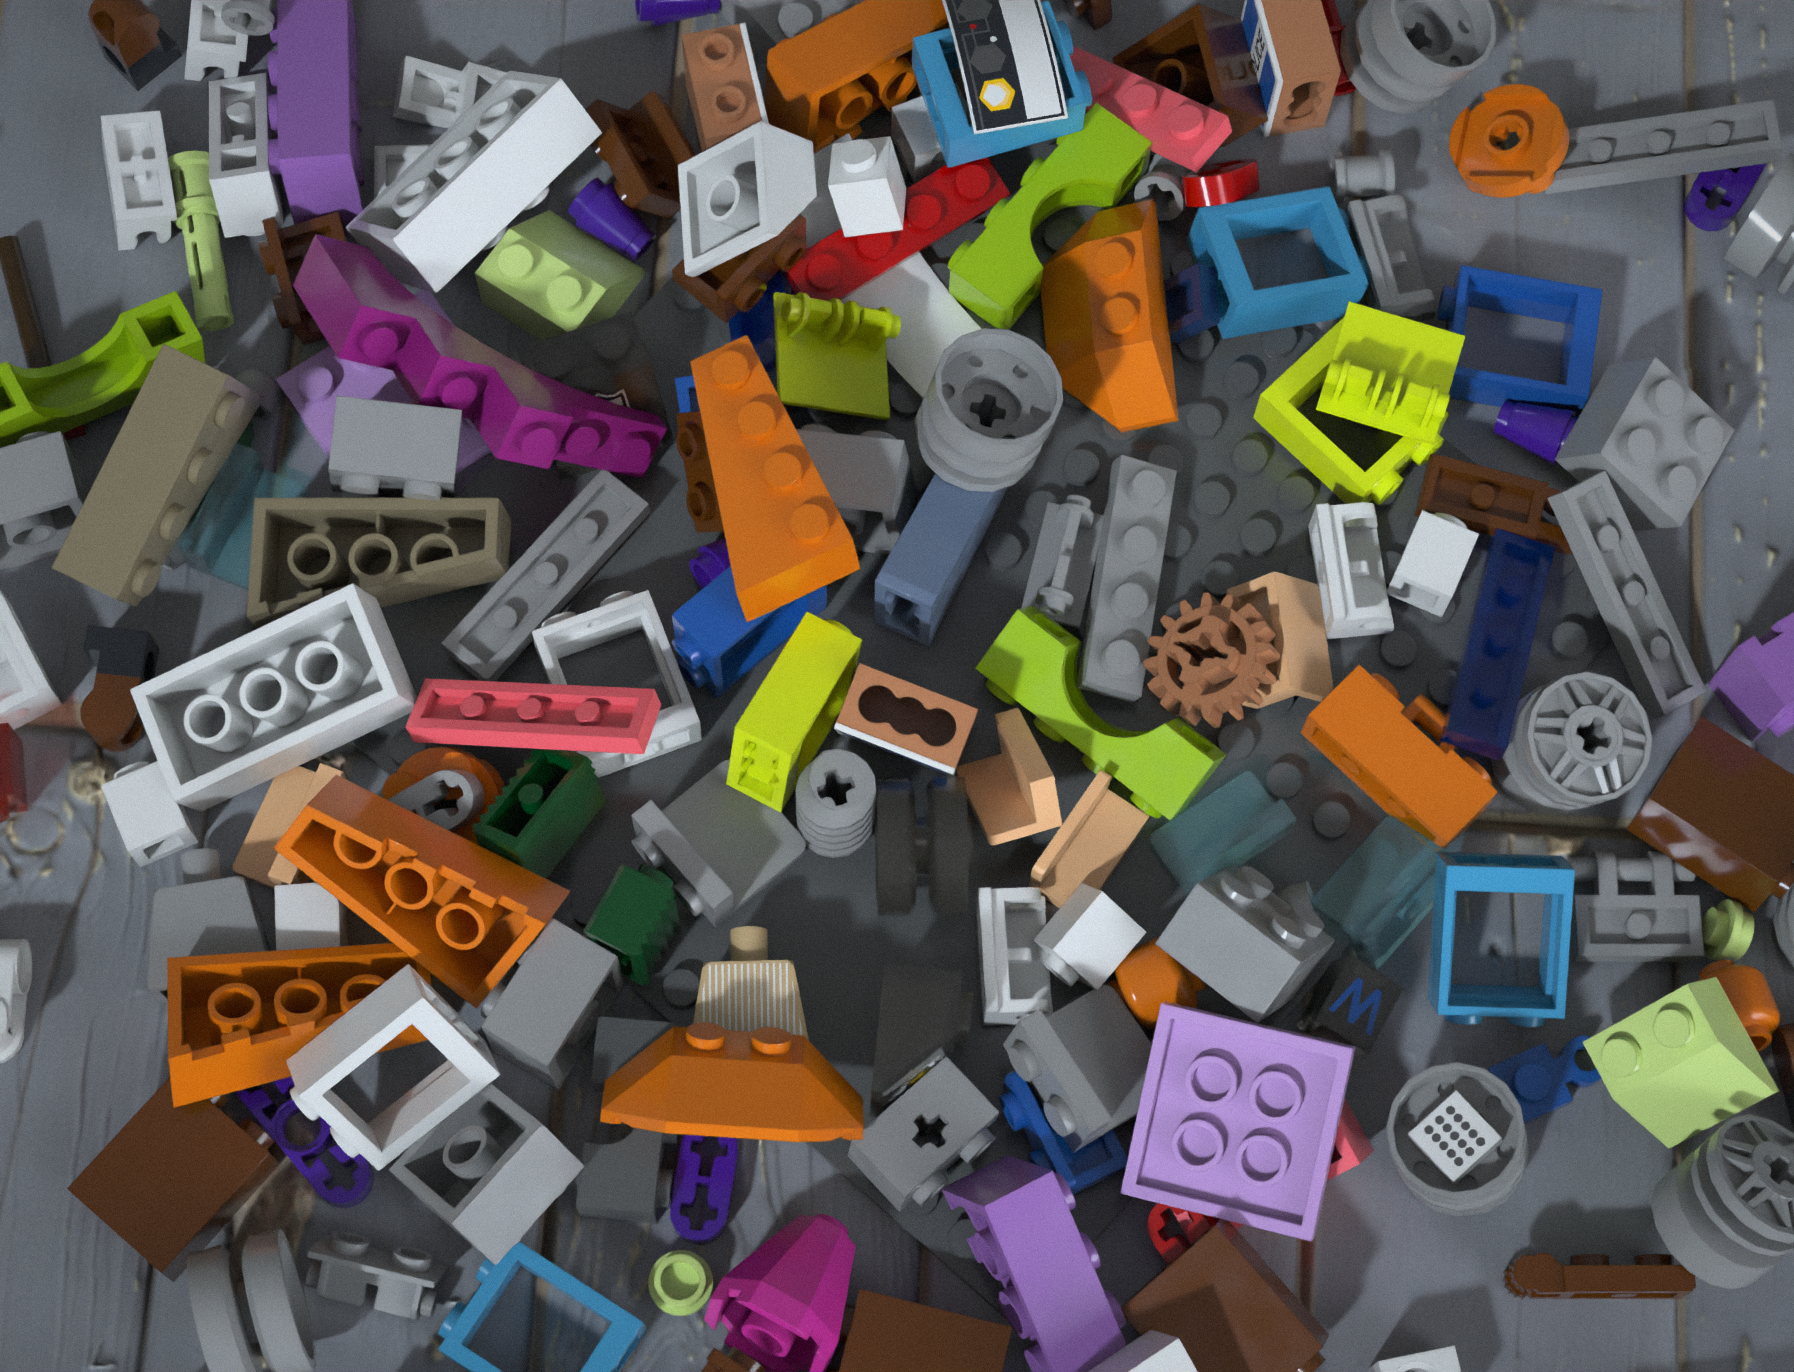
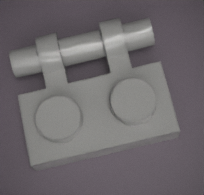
M1592 851L1591 857H1568V863L1575 869L1574 882H1591L1594 888V895L1573 896L1571 930L1574 962H1698L1704 957L1699 895H1674V882H1694V873L1660 851H1648L1646 857H1615L1613 851ZM1618 882H1646L1650 895H1618Z

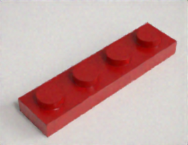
M988 157L950 168L945 165L906 189L903 230L845 237L841 228L807 248L793 268L786 272L782 269L780 270L796 294L799 292L807 293L810 298L829 301L831 298L843 300L991 210L1002 198L1008 199L1011 194Z

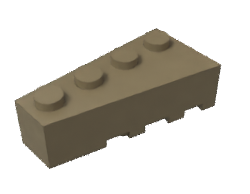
M163 344L51 568L118 601L137 607L141 599L147 597L155 588L161 575V566L255 414L264 396L233 377Z
M254 498L246 617L257 628H260L352 583L376 597L380 608L500 580L509 570L511 518L499 498H440L439 501L410 498Z

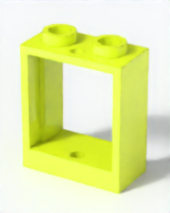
M1342 318L1260 394L1253 418L1345 504L1369 503L1373 500L1376 504L1381 505L1401 485L1404 479L1399 474L1410 463L1414 461L1419 466H1422L1427 462L1430 454H1435L1442 446L1445 439L1440 436V432L1449 414L1445 411L1444 417L1441 418L1434 445L1403 436L1375 464L1364 472L1297 410L1324 384L1344 319Z
M809 612L805 613L735 726L726 785L780 813L782 812L796 788L799 775L812 762L838 719L856 672L862 639L854 636L846 626L832 619L823 620Z

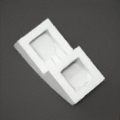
M406 55L399 68L392 117L431 126L450 128L507 72L468 62L464 69L460 71Z

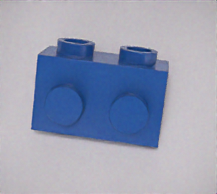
M1015 1070L1007 1073L1002 1085L1005 1093L999 1096V1102L1011 1128L1014 1131L1023 1128L1034 1150L1027 1154L1030 1163L1050 1169L1054 1173H1059L1069 1185L1072 1194L1078 1193L1126 1169L1128 1158L1113 1129L1073 1153L1064 1138L1050 1125L1042 1104L1029 1084Z

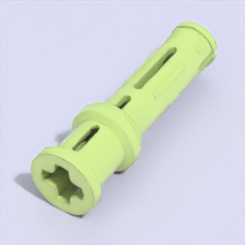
M196 150L184 151L168 157L177 220L173 222L178 228L182 229L188 273L194 300L196 327H201L203 331H217L232 326L234 324V314L232 313L225 264L219 237L218 224L220 223V218L209 182V153Z

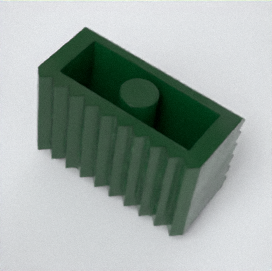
M532 750V758L523 760L525 767L516 769L517 776L509 778L510 785L502 787L503 794L495 796V804L487 806L488 813L480 815L481 822L472 824L479 846L546 879L607 801L602 797L604 792L599 789L601 785L596 781L598 777L594 774L596 770L591 766L593 762L587 756L575 751Z
M621 864L583 931L586 938L618 957L623 976L640 985L650 983L648 974L656 972L654 963L662 961L661 952L669 950L667 941L675 939L673 931L681 928L675 903L677 898L671 889L674 882L668 876L650 866L640 864L636 871Z

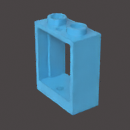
M1049 0L1041 2L1058 65L1068 113L1067 119L974 135L973 127L969 126L949 71L960 68L951 29L947 28L913 38L912 69L948 168L1083 130L1086 106L1092 105L1090 85L1083 70L1078 72L1074 70L1069 56L1073 54V43L1069 28L1064 20L1056 21Z
M1330 186L1198 209L1186 239V244L1194 265L1200 263L1213 267L1216 270L1220 323L1217 325L1223 339L1344 318L1349 301L1357 304L1360 303L1369 286L1368 267L1364 258L1357 256L1349 236L1350 226L1347 214L1342 208H1338ZM1309 228L1329 278L1254 290L1235 241Z
M1436 852L1428 1000L1437 1015H1444V1019L1448 1022L1463 1025L1482 1023L1483 1016L1507 1017L1509 1023L1526 1027L1545 1025L1546 1018L1565 1019L1575 869L1563 856ZM1457 891L1544 894L1538 987L1451 984Z
M518 1242L496 1266L487 1258L484 1260L475 1278L482 1284L468 1305L459 1301L452 1308L438 1332V1335L444 1338L438 1350L466 1371L503 1372L468 1349L467 1346L520 1266L611 1324L580 1372H621L647 1332L644 1322L529 1247Z

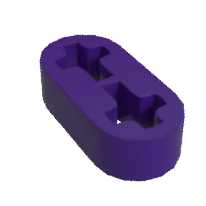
M1766 163L1740 167L1737 173L1729 169L1699 173L1684 203L1685 214L1689 221L1697 228L1705 231H1719L1726 228L1734 220ZM1717 185L1726 190V193L1720 205L1715 210L1706 207L1705 203Z
M684 1135L682 1138L670 1204V1219L676 1233L686 1242L694 1245L708 1244L717 1240L726 1229L738 1164V1143L736 1138L718 1137L719 1147L727 1149L728 1152L726 1157H715L711 1177L700 1176L702 1167L700 1154L691 1152L693 1145H703L707 1136ZM698 1187L709 1188L707 1197L709 1210L718 1212L716 1220H705L702 1230H693L690 1218L681 1215L683 1207H694Z

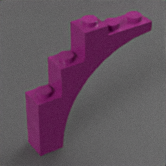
M315 234L293 287L338 358L392 370L414 405L462 410V418L471 420L495 458L545 469L550 468L554 459L643 478L667 429L658 415L615 404L574 389L529 369L475 339L415 297L387 271L369 247Z

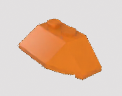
M1153 199L1098 211L1042 265L1044 270L1041 284V299L1046 353L1051 356L1062 378V389L1101 416L1121 433L1179 421L1156 203Z
M706 1022L695 1023L688 1027L674 1026L606 1079L600 1122L621 1124L623 1122L633 1128L661 1133L787 1142L832 1141L840 1137L846 1140H863L864 1130L862 1096L804 1035H791L786 1030L776 1027H762L753 1032L725 1030L717 1024Z

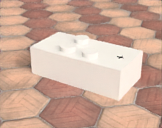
M509 71L359 213L346 228L361 246L370 248L387 271L400 283L437 293L481 250H487L495 246L508 231L507 225L522 210L531 209L539 204L549 192L548 185L602 132L561 78Z
M353 583L130 689L173 801L200 812L411 713L417 700L416 693L377 598Z

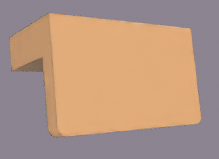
M1274 571L1227 589V593L1234 595L1243 606L1250 603L1263 616L1261 621L1264 620L1274 630L1276 635L1269 643L1280 653L1279 660L1266 664V668L1276 677L1275 683H1260L1256 689L1263 699L1261 705H1256L1248 699L1242 705L1258 709L1293 696L1322 702L1334 690L1318 585ZM1240 631L1239 637L1244 641L1240 652L1246 655V642L1243 633Z
M1019 708L995 714L1002 754L960 765L956 769L958 781L990 845L1002 844L1063 826L1054 775Z
M320 763L316 772L297 766L274 777L232 865L235 874L275 890L274 886L308 883L310 877L277 852L274 847L304 807L335 775L347 780L344 772Z
M1103 770L1098 772L1031 871L1028 887L1040 888L1041 896H1045L1047 901L1058 908H1061L1081 883L1102 890L1149 819V815L1108 789L1112 776Z

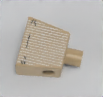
M743 926L731 929L730 961L703 963L693 1024L701 1022L713 1023L723 1027L725 1030L753 1032L762 1027H776L786 1030L791 1035H804L809 1041L794 962L791 960H768V930L766 928Z

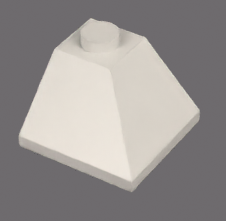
M760 121L678 165L685 275L696 277L778 236L817 197L812 141Z

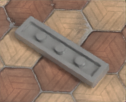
M1774 99L1568 129L1569 145L1566 156L1561 166L1554 172L1553 183L1545 190V194L1782 161L1783 145Z
M1120 455L1112 462L1076 688L1130 703L1142 697L1146 671L1144 660L1148 659L1150 644L1147 641L1152 633L1176 470L1125 455Z
M601 470L441 642L443 651L480 681L496 682L533 641L532 631L542 628L541 625L545 620L557 615L650 514L649 503L611 473Z
M1606 471L1591 475L1548 497L1549 503L1649 720L1665 716L1706 693V688Z

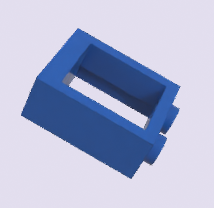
M1461 265L1453 286L1443 285L1440 295L1437 320L1447 321V331L1464 335L1468 307L1565 323L1557 383L1460 367V353L1449 391L1450 399L1502 407L1505 400H1509L1515 403L1520 402L1575 410L1576 417L1578 418L1590 393L1603 289Z
M730 566L672 614L675 636L672 644L679 657L676 661L682 676L695 689H699L704 685L718 699L791 638L806 612L817 616L827 608V585L747 623L736 594Z

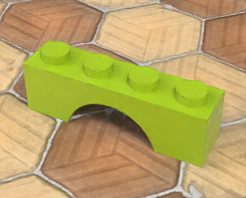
M1095 103L1086 113L1083 130L1058 137L1056 141L1058 147L1047 159H1044L1042 156L1035 159L1021 179L1020 185L1022 188L1010 201L1002 198L988 214L984 223L986 229L974 243L969 239L965 240L949 260L947 266L950 270L949 294L995 329L1009 330L1041 292L1044 268L1038 260L1031 243V237L1036 228L1048 216L1067 207L1090 205L1105 209L1114 208L1148 168L1152 142L1098 103Z
M173 291L121 313L115 325L105 337L85 352L67 361L33 369L20 368L7 361L1 363L0 448L16 444L19 438L33 432L55 433L61 431L65 433L133 404L163 344L205 363L203 338L178 293Z
M1034 605L1017 609L975 668L988 678L985 683L986 687L1002 701L1010 705H1015L1019 702L1036 716L1033 723L1049 738L1059 743H1063L1066 739L1084 753L1081 759L1082 762L1096 775L1100 770H1103L1112 776L1111 780L1115 777L1133 791L1130 799L1146 814L1156 819H1160L1163 815L1170 821L1182 814L1227 754L1179 717L1157 728L1144 731L1122 729L1103 720L1088 705L1081 689L1076 688L1077 659L1081 641Z

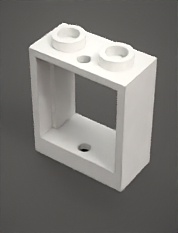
M649 590L635 595L632 591L615 593L605 598L598 608L576 615L575 612L559 613L545 620L541 625L542 628L532 631L536 652L548 684L567 685L558 659L632 632L643 630L672 706L659 711L644 754L575 751L587 756L593 762L591 766L596 770L594 774L598 778L702 740L700 720Z
M409 964L286 1060L295 1085L290 1090V1095L298 1108L312 1121H315L318 1117L323 1118L331 1126L330 1132L333 1138L347 1155L355 1158L361 1154L378 1171L500 1075L486 1041ZM413 1024L448 1060L367 1124L330 1088Z

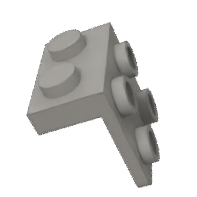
M730 760L722 761L662 811L652 800H649L631 815L636 836L631 842L637 852L650 867L657 869L659 866H662L676 882L672 889L682 904L694 916L702 912L715 928L801 858L806 851L804 837L782 812L780 813L726 785Z
M1102 985L1098 990L1093 989L1045 1017L1041 1009L1020 1020L1004 1042L1003 1046L1008 1052L1013 1068L1029 1084L1042 1104L1050 1125L1064 1138L1073 1153L1137 1115L1152 1044L1113 987Z

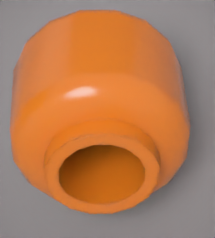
M1159 937L1134 947L1114 970L1116 979L1107 982V985L1116 990L1136 1021L1147 1029L1156 1027L1162 1002L1166 1001L1196 1008L1199 1001L1198 991L1206 988L1203 980L1155 944Z
M1720 960L1704 967L1699 972L1700 979L1697 981L1717 977L1756 1050L1759 1052L1766 1048L1772 1041V1034L1779 1026L1780 1014L1763 973L1753 966L1735 965V962L1732 960Z

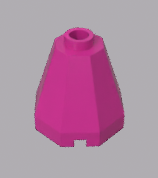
M816 1214L815 1216L798 1215L721 1279L710 1298L704 1320L713 1330L716 1329L721 1321L729 1330L723 1341L731 1350L735 1347L762 1365L767 1372H798L799 1370L825 1372L839 1341L856 1248L855 1244L848 1237L849 1232L839 1220L826 1214Z

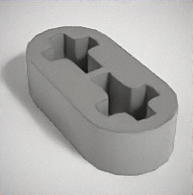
M449 769L435 772L387 800L451 832H455L471 823L480 815L484 807L485 793L482 783L476 775L467 770ZM446 784L449 788L461 787L464 796L457 801L459 811L456 808L436 811L433 804L444 799L449 794Z

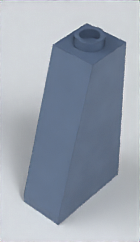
M935 473L875 580V623L928 647L930 646L1008 487L994 492L967 491L945 482Z

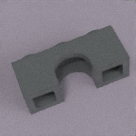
M598 1016L591 1081L595 1091L604 1092L606 1079L673 1028L675 1023ZM634 1128L626 1138L613 1144L583 1143L581 1163L585 1167L579 1174L576 1209L580 1217L657 1224L659 1207L670 1208L673 1191L674 1169L663 1168L666 1143L677 1144L679 1134Z

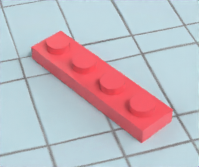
M1073 46V54L1069 56L1075 72L1084 71L1092 94V105L1086 106L1085 115L1095 103H1098L1152 142V152L1197 173L1232 132L1227 115Z
M425 678L405 727L413 742L644 754L662 704L655 689Z

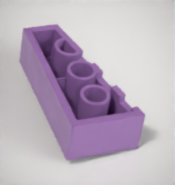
M277 0V7L271 8L275 22L273 30L270 32L271 42L277 43V50L268 51V70L271 85L277 86V94L268 95V114L271 129L278 130V139H268V158L271 174H282L294 224L339 212L344 221L346 232H349L346 226L365 209L359 186H365L358 135V133L362 132L356 85L359 84L356 20L352 0Z
M1794 612L1776 622L1771 627L1772 629L1757 640L1753 636L1738 645L1708 683L1709 687L1751 742L1770 730L1778 738L1794 728Z
M1006 1155L941 1189L951 1210L959 1206L965 1208L976 1230V1233L966 1240L977 1262L983 1261L990 1274L996 1280H1001L1005 1288L999 1293V1298L996 1300L1007 1322L1010 1323L1020 1338L1026 1339L1029 1337L1033 1344L1032 1347L1024 1352L1032 1372H1087L1127 1346L1120 1330L1126 1324L1124 1314L1115 1297L1109 1291H1104L1095 1271V1269L1101 1266L1099 1255L1090 1238L1084 1232H1079L1070 1212V1210L1075 1208V1199L1069 1185L1059 1173H1054L1050 1169Z

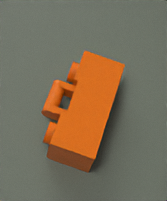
M1358 665L1308 715L1301 734L1436 858V852H1445L1486 810L1498 791L1490 785L1492 783L1491 777L1478 762L1469 757L1462 759L1454 752L1468 735L1425 695L1421 693L1403 711L1405 706L1399 701L1400 697L1395 687L1380 674L1372 673L1370 675L1363 667ZM1416 721L1419 725H1421L1431 736H1433L1440 743V745L1437 746L1434 742H1432L1422 731H1420L1413 724V722Z

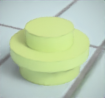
M1730 899L1723 900L1716 908L1712 907L1705 913L1701 923L1706 956L1715 961L1726 960L1727 958L1732 960L1740 959L1748 950L1753 938L1755 927L1753 915L1743 911L1739 902Z
M676 1250L663 1255L653 1265L649 1274L648 1288L652 1300L662 1311L673 1316H688L701 1310L709 1301L713 1291V1276L709 1265L702 1257L691 1251Z

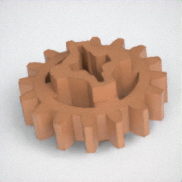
M1209 592L1203 593L1201 606L1196 609L1186 600L1181 601L1180 611L1182 616L1175 621L1173 618L1163 615L1160 621L1167 629L1163 637L1149 636L1147 641L1158 652L1157 656L1144 660V667L1153 676H1156L1147 684L1148 688L1161 699L1160 704L1173 716L1179 714L1191 726H1196L1203 716L1213 728L1220 727L1222 713L1227 711L1238 721L1243 719L1241 704L1248 699L1250 702L1260 706L1263 699L1256 691L1259 684L1275 683L1276 677L1266 668V664L1280 659V653L1269 643L1276 636L1274 630L1264 620L1261 621L1263 616L1250 603L1243 606L1232 594L1227 593L1221 604H1219ZM1240 631L1243 633L1245 638L1246 655L1240 652L1244 642L1239 637ZM1177 665L1182 667L1179 680L1184 684L1183 688H1181L1178 681Z

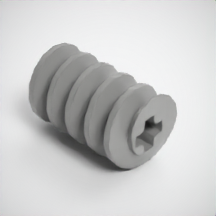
M841 749L822 751L799 775L795 789L797 830L804 837L806 847L817 855L830 858L849 856L861 849L872 834L875 822L877 791L875 776L867 762L855 753Z

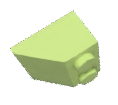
M550 210L509 228L475 272L482 304L577 364L645 276V269L577 229L573 224Z
M1717 977L1688 983L1583 1042L1613 1100L1668 1148L1677 1146L1779 1092Z

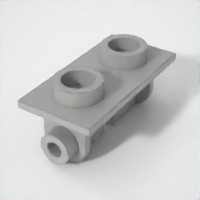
M1069 495L1064 504L1047 503L1021 608L1034 605L1056 623L1080 628L1098 554L1104 515L1093 513L1089 509L1091 501L1086 497Z
M344 1231L333 1232L331 1236L324 1235L308 1251L307 1257L322 1261V1263L312 1261L306 1278V1286L315 1288L317 1296L362 1306L365 1301L368 1284L378 1286L374 1310L416 1321L419 1320L421 1315L428 1317L434 1315L439 1292L429 1290L428 1288L436 1286L446 1274L449 1266L433 1262L432 1255L421 1249L397 1247L394 1251L376 1248L369 1246L370 1240L368 1238Z

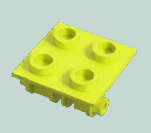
M775 292L773 294L777 394L782 404L888 420L890 418L886 341L888 338L895 339L899 335L901 328L900 316L892 314L890 308L883 306L878 309L861 307L854 301H847L843 304L837 298H831L829 301L810 298L807 293L802 292L796 295Z
M1349 301L1316 410L1434 445L1441 418L1444 417L1449 402V391L1465 336Z

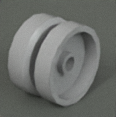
M281 1229L247 1237L241 1254L242 1271L235 1256L222 1244L189 1253L187 1258V1281L196 1331L209 1372H262V1353L273 1372L315 1371L317 1364L316 1349L308 1305L291 1247L285 1233Z

